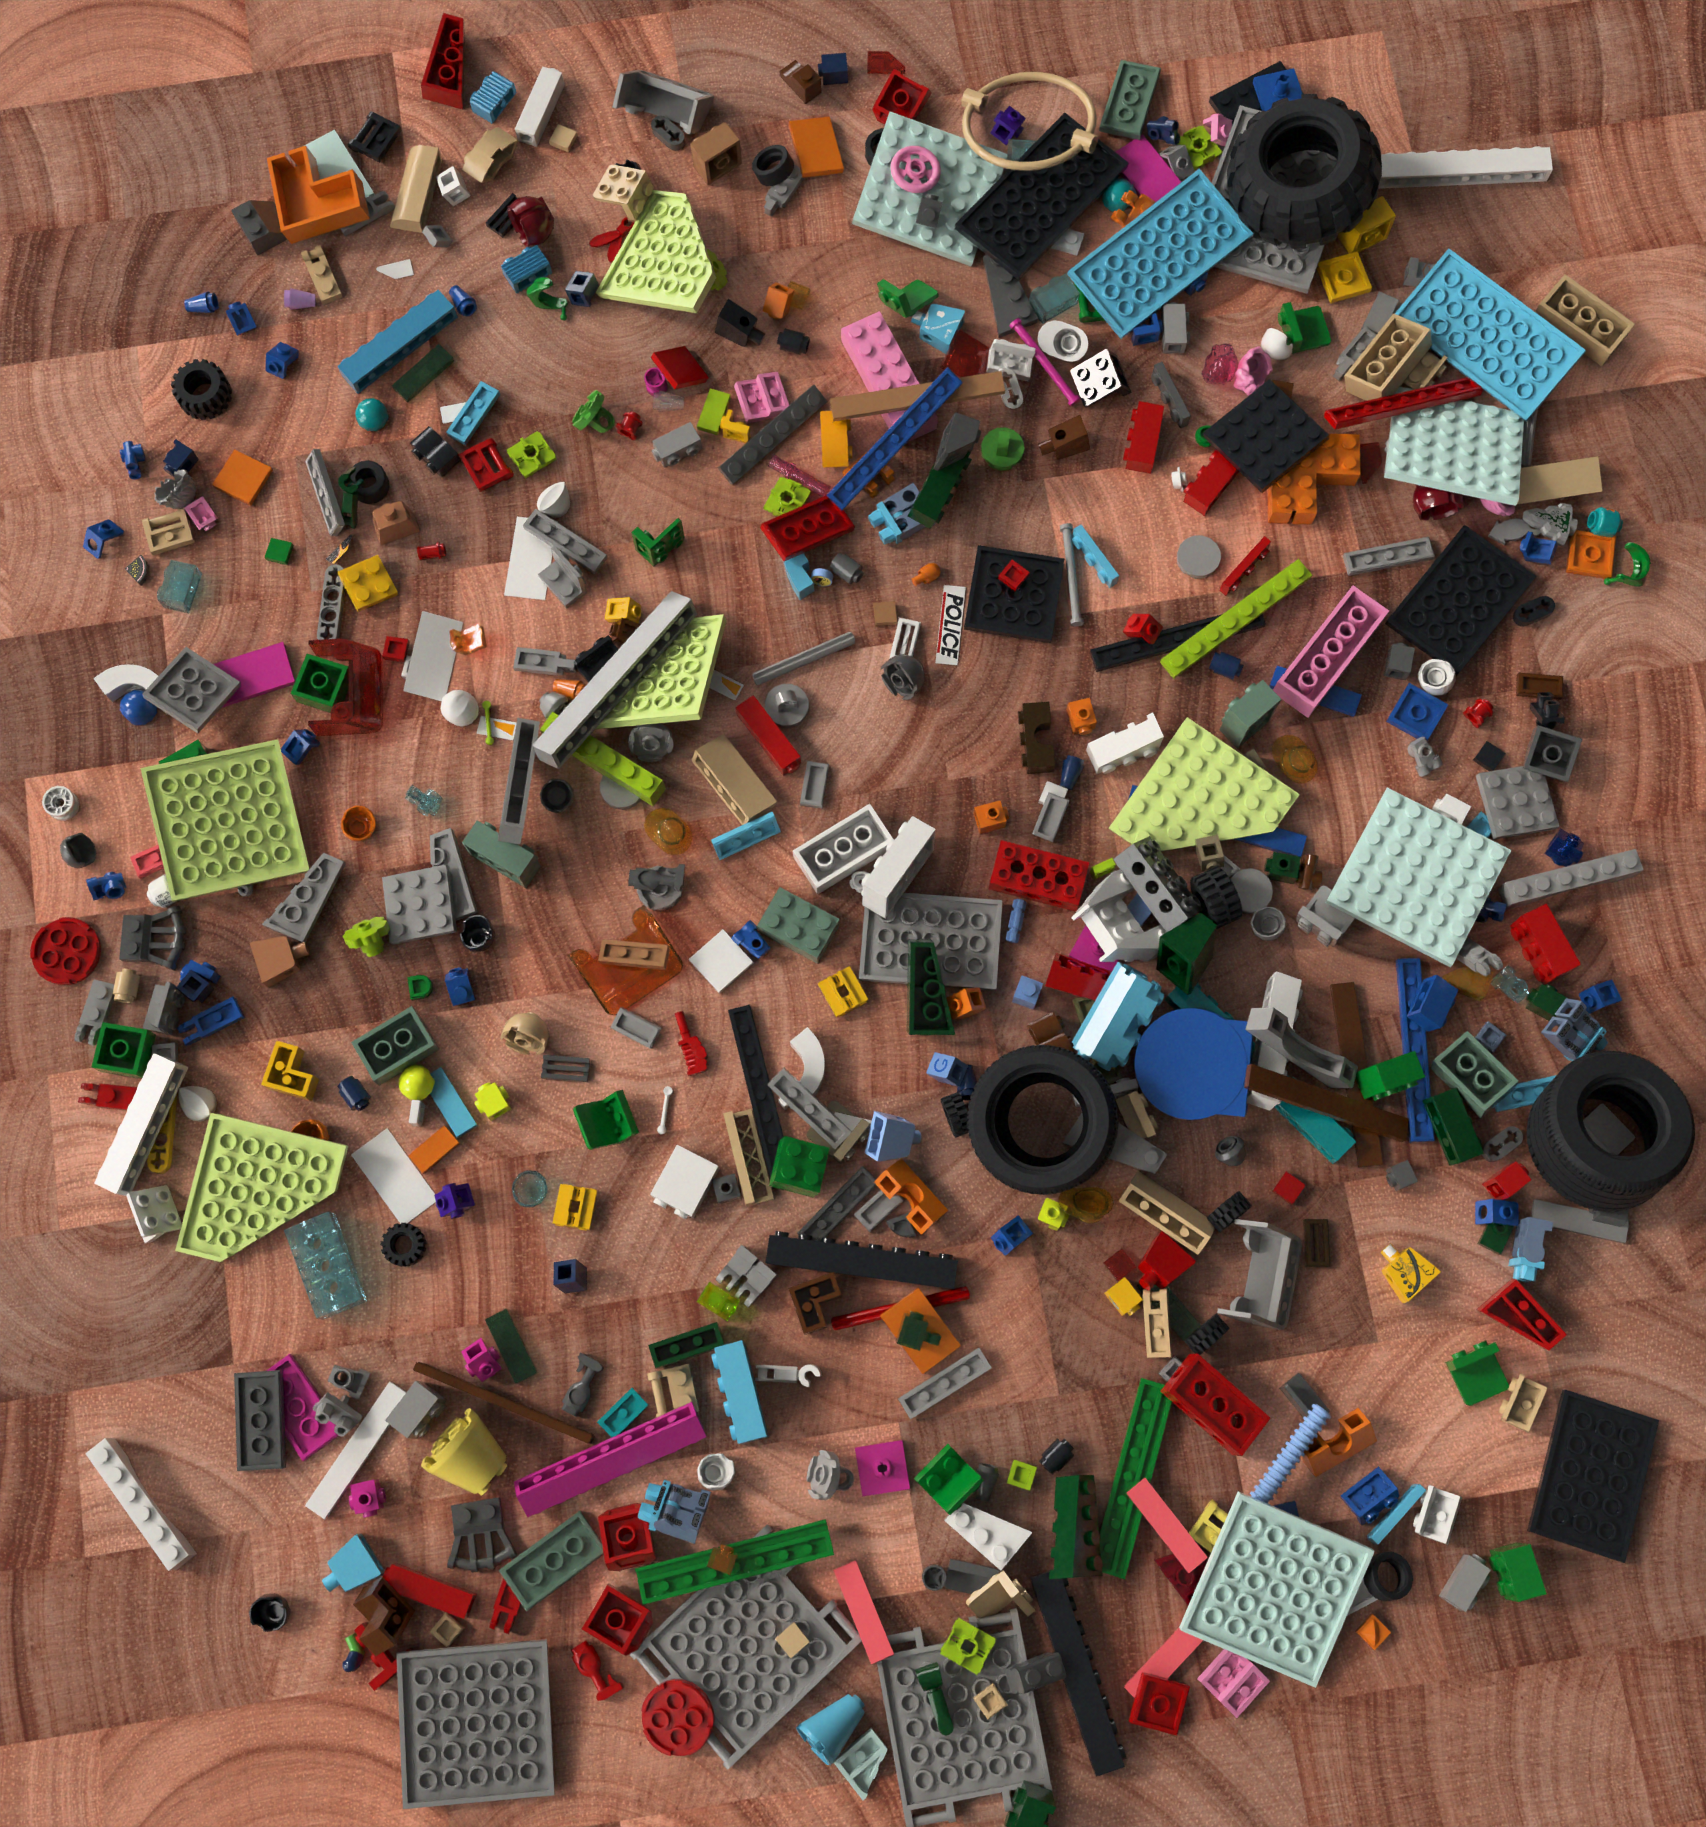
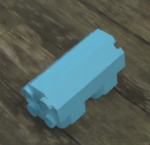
M1117 962L1072 1041L1073 1048L1078 1051L1077 1054L1088 1061L1091 1058L1098 1061L1097 1064L1110 1071L1111 1067L1115 1068L1118 1065L1123 1067L1129 1059L1131 1048L1135 1047L1140 1040L1141 1034L1137 1033L1138 1027L1141 1025L1147 1026L1150 1023L1153 1010L1163 1001L1164 994L1161 992L1162 987L1153 979L1149 982L1147 981V975L1127 964L1122 965L1121 962Z

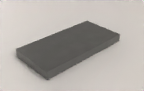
M283 1370L234 1373L237 1471L286 1468Z

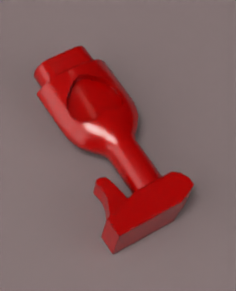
M587 1640L571 1649L574 1655L571 1658L579 1672L586 1677H590L598 1690L596 1695L597 1701L605 1700L624 1688L623 1684L614 1680L611 1674L607 1676L610 1685L606 1686L600 1675L601 1660L593 1645H589Z

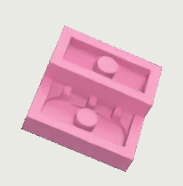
M778 372L758 374L756 379L737 381L734 385L746 423L776 417L789 406Z
M1225 1649L1197 1678L1236 1718L1240 1716L1270 1682L1247 1658Z

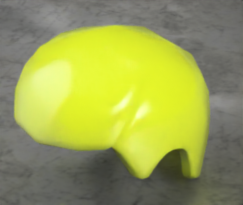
M414 1064L401 1073L398 1085L400 1092L411 1101H421L432 1092L435 1080L427 1068Z

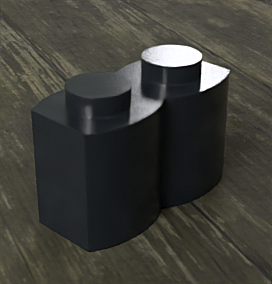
M430 426L410 442L413 448L412 454L419 461L423 459L427 463L426 467L433 475L437 473L443 477L461 461L455 449L443 440Z

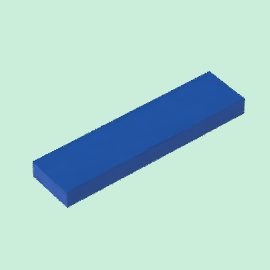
M1276 666L1269 686L1271 689H1274L1278 680L1286 672V668ZM1333 685L1319 705L1354 717L1362 695Z

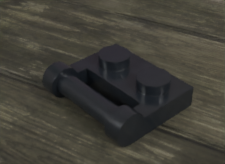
M370 111L360 131L347 145L352 151L360 152L380 163L402 130L400 125ZM376 125V127L374 128L370 136L367 138L365 143L362 144L363 140L368 135L372 127Z

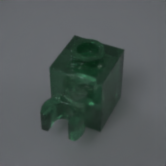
M911 1311L910 1314H903L896 1343L920 1351L923 1341L939 1346L941 1336L938 1333L926 1330L928 1321L924 1319L923 1314Z

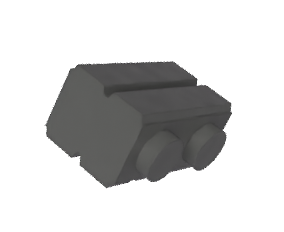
M1046 1652L1005 1669L1012 1694H1025L1033 1691V1689H1038L1066 1678V1672L1059 1652Z

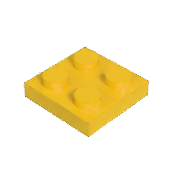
M1358 251L1318 263L1317 271L1330 304L1371 292L1372 286Z
M379 555L338 571V576L357 612L398 595V591Z

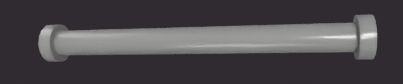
M1065 523L1060 525V532H1063L1072 619L1070 622L1071 626L1076 627L1083 625L1084 619L1081 618L1071 534L1073 525Z

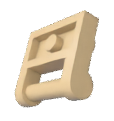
M184 508L157 518L142 520L149 549L153 556L195 543L189 516ZM181 520L179 523L153 530L155 527Z
M690 1364L647 1374L648 1381H651L656 1402L658 1412L656 1418L670 1412L666 1408L660 1378L665 1377L668 1379L674 1410L692 1402L696 1411H700Z

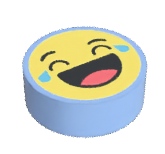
M817 568L812 571L811 580L819 586H830L833 574L829 570Z

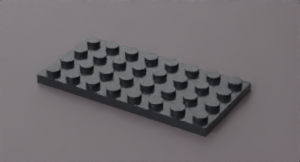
M1064 112L1017 161L1033 162L1058 156L1072 148L1071 139L1076 129L1086 131V129ZM1098 139L1092 154L1081 150L1077 155L1064 163L1041 170L1019 171L1009 169L955 224L954 229L1017 280H1020L1128 168L1129 163Z

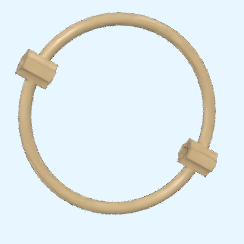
M1021 72L996 79L982 87L978 92L969 88L964 91L961 100V106L966 107L962 118L964 137L970 148L978 156L993 165L1019 171L1041 170L1064 163L1077 155L1081 150L1092 154L1096 148L1098 136L1093 134L1097 120L1094 104L1089 95L1069 79L1044 72ZM1020 81H1045L1065 87L1081 99L1087 109L1088 125L1086 131L1081 129L1074 131L1071 139L1072 148L1066 152L1046 160L1019 162L997 157L983 149L972 134L970 126L973 111L980 113L985 111L988 103L987 94L999 87Z

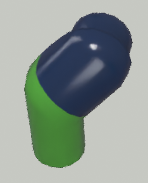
M356 1633L345 1638L350 1652L346 1660L343 1661L342 1667L348 1673L356 1671L360 1667L365 1655L363 1647L355 1638L357 1636Z

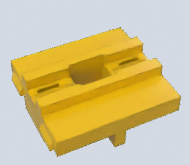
M850 966L818 983L836 1018H840L869 1001ZM845 987L849 995L841 998L837 990Z
M560 1184L552 1223L555 1226H566L585 1231L590 1230L595 1211L597 1190ZM572 1201L580 1203L578 1213L570 1212Z

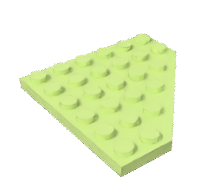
M659 190L652 191L644 205L643 211L639 214L596 291L600 298L692 313L698 312L716 279V275L690 200L686 194Z
M724 614L693 618L595 729L700 720L703 715L727 621Z
M1187 717L1108 829L1131 845L1150 836L1151 839H1154L1159 844L1160 851L1195 846V839L1218 835L1219 841L1271 833L1274 832L1300 794Z
M210 1113L175 1251L218 1262L225 1261L337 1192L348 1145L230 1116Z

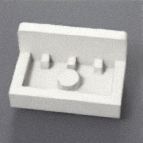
M994 339L989 350L987 372H998L1000 369L1008 368L1014 371L1017 379L1028 381L1031 373L1032 358L1036 348L1029 347L1026 344L1011 343L1004 339ZM1005 372L1002 373L1003 376L1011 378V375H1007Z
M1429 1485L1428 1489L1421 1496V1504H1423L1421 1512L1417 1513L1414 1519L1413 1527L1416 1528L1415 1532L1421 1536L1448 1545L1462 1497Z

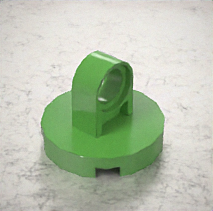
M598 390L593 391L587 397L589 401L585 405L581 404L572 420L574 423L572 425L578 430H583L589 424L601 433L612 429L615 419L609 411L602 407L605 396ZM600 417L607 419V427L601 425Z
M1006 427L993 429L987 433L982 441V458L993 469L999 471L1010 470L1012 466L1021 462L1024 454V442L1021 436L1012 429Z

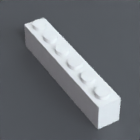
M1276 971L1267 980L1262 1008L1274 1007L1287 1016L1288 1023L1295 1032L1293 1024L1299 1014V1010L1296 1008L1303 992L1300 989L1302 980ZM1256 1038L1251 1064L1287 1076L1285 1066L1289 1060ZM1249 1089L1247 1092L1248 1104L1269 1111L1275 1105L1281 1103V1100Z
M153 1054L152 1059L148 1062L146 1072L138 1084L136 1094L128 1106L125 1118L118 1128L115 1140L108 1150L104 1164L98 1172L95 1184L115 1194L124 1196L133 1191L188 1070L187 1066L170 1058Z

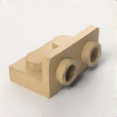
M1427 351L1401 386L1415 390L1434 385L1433 379L1435 376L1440 377L1447 368L1444 364L1448 357L1444 355L1440 360Z

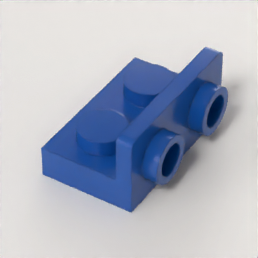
M1379 1466L1341 1495V1499L1356 1515L1361 1525L1372 1523L1377 1519L1382 1510L1393 1507L1399 1498L1398 1488Z

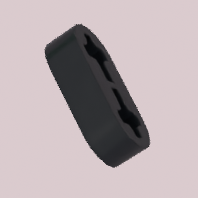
M1541 596L1521 604L1513 613V621L1517 625L1524 627L1545 619L1554 611L1555 602L1548 596ZM1541 604L1543 606H1548L1547 610L1540 609L1537 611ZM1521 612L1523 614L1531 612L1527 618L1520 617Z

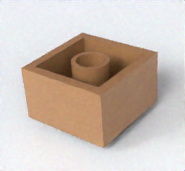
M726 122L714 126L708 133L695 138L690 143L693 167L707 185L742 164L740 140Z

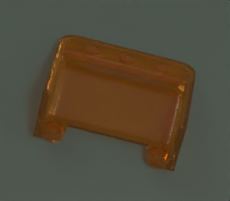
M644 905L635 910L632 915V923L637 930L620 941L668 945L670 952L666 970L600 964L598 961L599 955L592 958L590 953L584 949H577L567 955L602 1008L609 1015H617L620 1007L629 1008L677 976L683 968L681 958L652 913Z

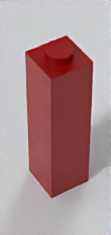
M754 695L735 707L737 716L783 776L787 773L792 774L799 769L801 756Z
M398 1563L387 1567L382 1576L400 1595L462 1619L469 1617L477 1593Z

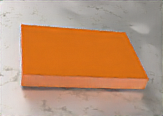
M830 116L789 121V129L802 178L843 173L844 167Z
M919 1287L880 1315L922 1374L961 1346Z

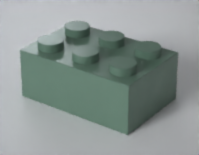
M1264 680L1260 681L1257 685L1252 683L1244 691L1246 694L1241 699L1236 697L1228 705L1229 708L1224 713L1225 716L1221 720L1223 723L1219 730L1237 749L1271 720L1281 701V698Z
M477 820L462 842L468 853L522 887L527 888L541 867L537 860L538 857L534 854L535 851L525 844L521 847L518 844L497 841L499 834L496 832L497 828L486 821L483 824Z
M779 887L757 928L759 933L818 964L840 926V919Z
M413 1006L351 1042L371 1078L379 1086L402 1073L406 1068L417 1064L440 1050Z
M1468 1031L1434 1059L1430 1068L1450 1089L1457 1088L1458 1093L1463 1097V1101L1480 1118L1512 1092L1518 1083V1080Z

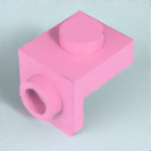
M1213 114L1210 118L1203 120V125L1211 128V142L1225 147L1232 128V120L1224 117L1222 114Z
M203 496L184 507L199 530L204 529L208 531L217 525L215 520L218 518Z

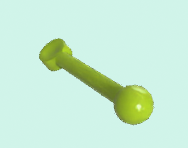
M484 701L482 707L485 710L487 728L485 742L487 745H492L494 739L491 735L489 711L492 705L489 701Z

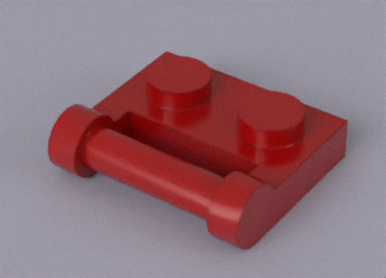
M489 438L458 454L479 492L503 480H509L514 476L512 469L507 467L497 450V444L493 438ZM489 451L500 470L499 472L494 474L483 452Z

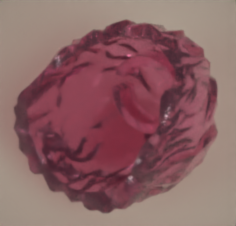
M1225 343L1221 345L1215 344L1212 347L1211 353L1205 359L1204 369L1201 372L1206 383L1225 385L1234 379L1235 372L1238 369V359L1232 345Z

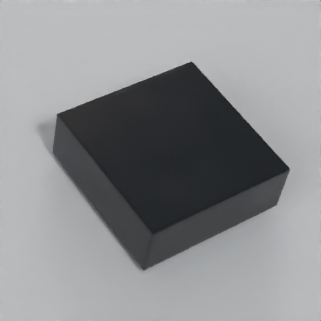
M1486 741L1473 761L1488 771H1494L1506 753Z

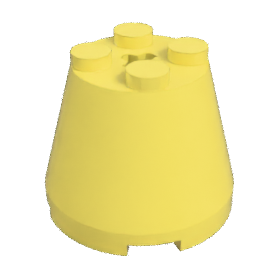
M468 1408L464 1412L466 1414L465 1417L454 1419L433 1444L432 1455L430 1457L426 1456L423 1459L421 1467L432 1475L473 1494L479 1493L482 1496L491 1486L489 1482L495 1475L500 1476L506 1469V1454L478 1414L471 1408Z

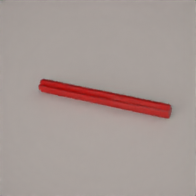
M964 1286L926 1295L925 1297L934 1308L968 1300L970 1293L968 1287ZM896 1303L832 1317V1328L836 1331L883 1320L880 1315Z

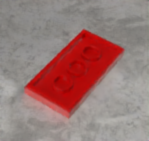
M824 496L762 523L760 529L785 562L854 531L855 525L844 510L841 511L827 496Z

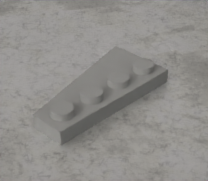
M449 828L430 835L432 867L446 864L450 868L456 921L478 913L454 830Z
M323 853L307 871L304 879L298 885H295L290 891L291 894L283 903L281 902L276 907L273 915L269 919L267 918L262 925L300 943H306L346 863Z
M1082 1113L1063 1144L1073 1146L1077 1142L1083 1127ZM1119 1124L1116 1142L1108 1159L1155 1174L1167 1153Z

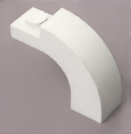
M127 664L109 668L93 679L104 694L114 702L132 690L145 691L158 675L145 667Z
M807 1027L790 1041V1045L804 1063V1073L799 1082L815 1096L824 1079L825 1061L818 1039ZM781 1098L778 1099L779 1104L784 1110L790 1107Z

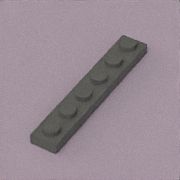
M812 385L718 467L719 471L731 485L734 484L828 401L818 388Z

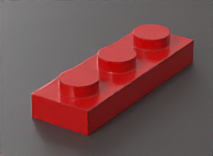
M1264 536L1223 581L1219 591L1225 596L1231 590L1235 592L1242 584L1241 579L1245 575L1250 576L1255 570V563L1258 560L1263 561L1270 553L1268 548L1271 541Z

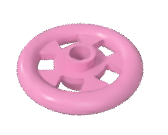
M907 146L894 155L891 162V174L896 184L905 191L924 193L931 190L938 183L941 167L937 157L930 150L921 146ZM910 155H919V159L915 158L911 160ZM901 161L907 163L905 170L899 168ZM930 162L932 169L926 170L924 163ZM907 175L913 182H907L904 177ZM926 176L928 181L922 184L920 179Z

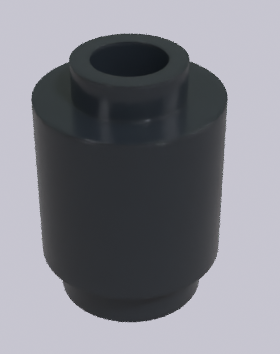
M786 328L783 332L779 333L777 339L780 350L799 355L807 353L810 343V337L805 336V333Z
M1056 1439L1041 1454L1042 1458L1039 1462L1053 1475L1056 1471L1059 1472L1074 1457L1072 1453L1074 1448L1067 1440L1063 1439L1060 1441Z

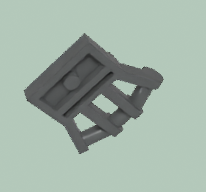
M174 906L155 915H123L119 960L153 962L175 971L177 968L175 964L182 950H185L183 937L187 930L183 925L180 915L182 913L181 907ZM172 918L174 927H155V923ZM154 935H174V942L153 943ZM153 950H172L167 961L152 955Z
M500 1497L451 1505L455 1538L447 1568L454 1569L457 1567L470 1570L472 1573L478 1572L479 1569L483 1568L492 1570L509 1558L514 1559L518 1556L504 1530ZM492 1531H497L505 1546V1550L494 1555ZM484 1533L487 1558L478 1559L475 1534ZM463 1536L468 1537L470 1560L458 1557Z

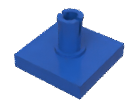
M1294 68L1254 77L1253 85L1263 111L1271 109L1272 103L1286 97L1289 101L1301 99L1303 94Z

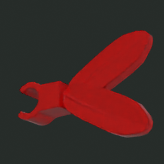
M625 217L616 230L595 236L590 240L589 245L598 248L610 244L607 257L608 261L613 263L622 246L623 238L630 232L634 222L630 226H625L628 224V217Z

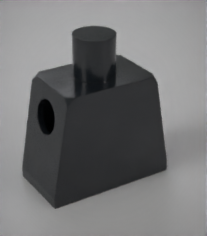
M730 299L727 300L717 318L716 334L742 347H745L749 340L760 345L766 335L756 328L757 317Z

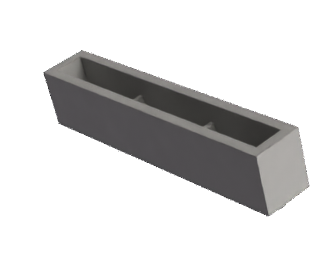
M517 718L497 841L521 844L535 757L532 745L538 738L539 721Z

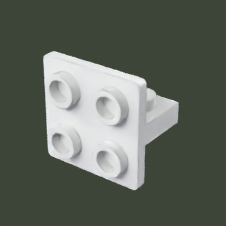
M167 1185L133 1191L126 1195L139 1232L145 1243L153 1242L166 1232L181 1229L182 1223Z

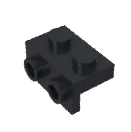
M608 635L605 638H599L588 651L579 653L574 664L579 673L589 683L619 649Z

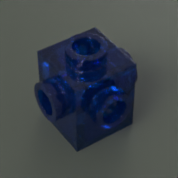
M1560 828L1548 844L1544 854L1549 856L1559 866H1571L1573 862L1577 864L1582 858L1584 842L1577 835L1569 834Z

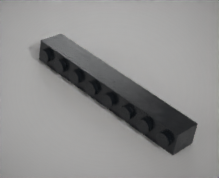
M775 1231V1235H769L766 1264L941 1288H955L958 1260H953V1255L939 1253V1258L930 1257V1252L916 1250L915 1254H908L905 1248L892 1247V1251L882 1250L883 1245L869 1244L868 1248L859 1247V1242L846 1240L845 1245L835 1244L836 1239L822 1237V1241L819 1242L812 1241L813 1236L799 1234L798 1239L790 1238L788 1232Z
M1050 1570L1030 1576V1580L1054 1652H1059L1066 1672V1678H1063L1093 1772L1097 1777L1125 1767L1123 1760L1127 1758L1122 1744L1117 1745L1114 1736L1118 1734L1114 1719L1109 1720L1106 1710L1110 1709L1105 1694L1101 1695L1098 1685L1102 1684L1097 1669L1092 1670L1090 1660H1093L1089 1644L1084 1646L1081 1637L1085 1635L1081 1620L1076 1621L1073 1611H1076L1077 1607L1073 1596L1068 1597L1065 1588L1069 1586L1067 1578L1049 1579Z

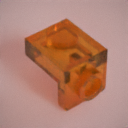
M481 625L473 626L461 632L455 629L449 631L450 645L452 650L466 656L487 647L484 627Z

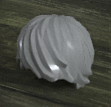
M186 470L174 472L175 480L165 479V482L160 481L161 487H155V501L159 505H165L166 508L181 509L194 501L196 496L195 483Z

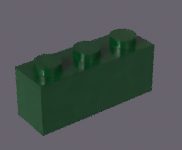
M1457 1088L1422 1100L1449 1166L1484 1154L1481 1140L1474 1131L1472 1119L1466 1112L1463 1105V1097L1458 1093Z
M715 1322L648 1346L655 1368L661 1369L714 1351L715 1347L725 1345L719 1323Z

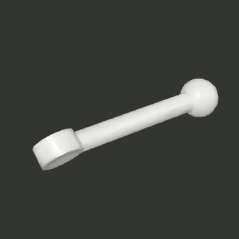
M669 1086L663 1090L665 1099L661 1124L657 1129L659 1134L666 1132L665 1122L669 1097L673 1093L672 1088Z

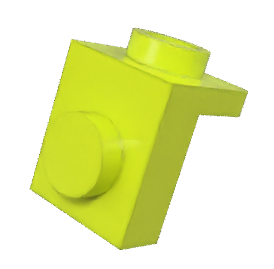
M1046 1198L1038 1215V1220L1049 1224L1048 1228L1058 1231L1060 1226L1065 1227L1069 1217V1214L1066 1213L1068 1206Z

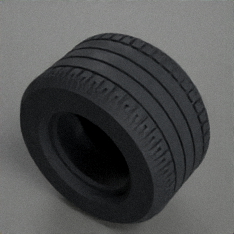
M1032 1045L1008 1052L1007 1055L1001 1056L999 1060L993 1062L984 1071L985 1073L981 1075L979 1082L974 1087L975 1090L971 1094V1101H969L968 1133L979 1161L1001 1183L1024 1193L1039 1195L1056 1194L1085 1183L1106 1163L1114 1148L1118 1134L1119 1116L1117 1103L1107 1080L1096 1067L1082 1056L1061 1047ZM1054 1083L1066 1088L1075 1096L1082 1110L1083 1127L1080 1137L1071 1149L1056 1157L1042 1158L1025 1152L1017 1145L1010 1133L1008 1123L1010 1107L1021 1091L1034 1084Z
M1599 1051L1581 1056L1566 1065L1537 1097L1530 1110L1526 1133L1529 1153H1531L1530 1156L1533 1158L1532 1161L1535 1163L1534 1165L1537 1167L1539 1174L1546 1180V1183H1549L1553 1190H1556L1565 1199H1569L1570 1202L1573 1201L1574 1204L1588 1209L1608 1212L1622 1211L1639 1206L1651 1199L1683 1170L1692 1153L1695 1140V1123L1691 1106L1688 1104L1689 1101L1683 1094L1684 1092L1680 1090L1681 1088L1674 1082L1675 1080L1671 1079L1670 1075H1667V1072H1664L1662 1068L1660 1069L1653 1062L1650 1063L1649 1060L1621 1051ZM1586 1099L1604 1100L1615 1104L1628 1113L1641 1131L1644 1140V1153L1635 1156H1619L1607 1152L1598 1146L1589 1136L1584 1126L1583 1107Z

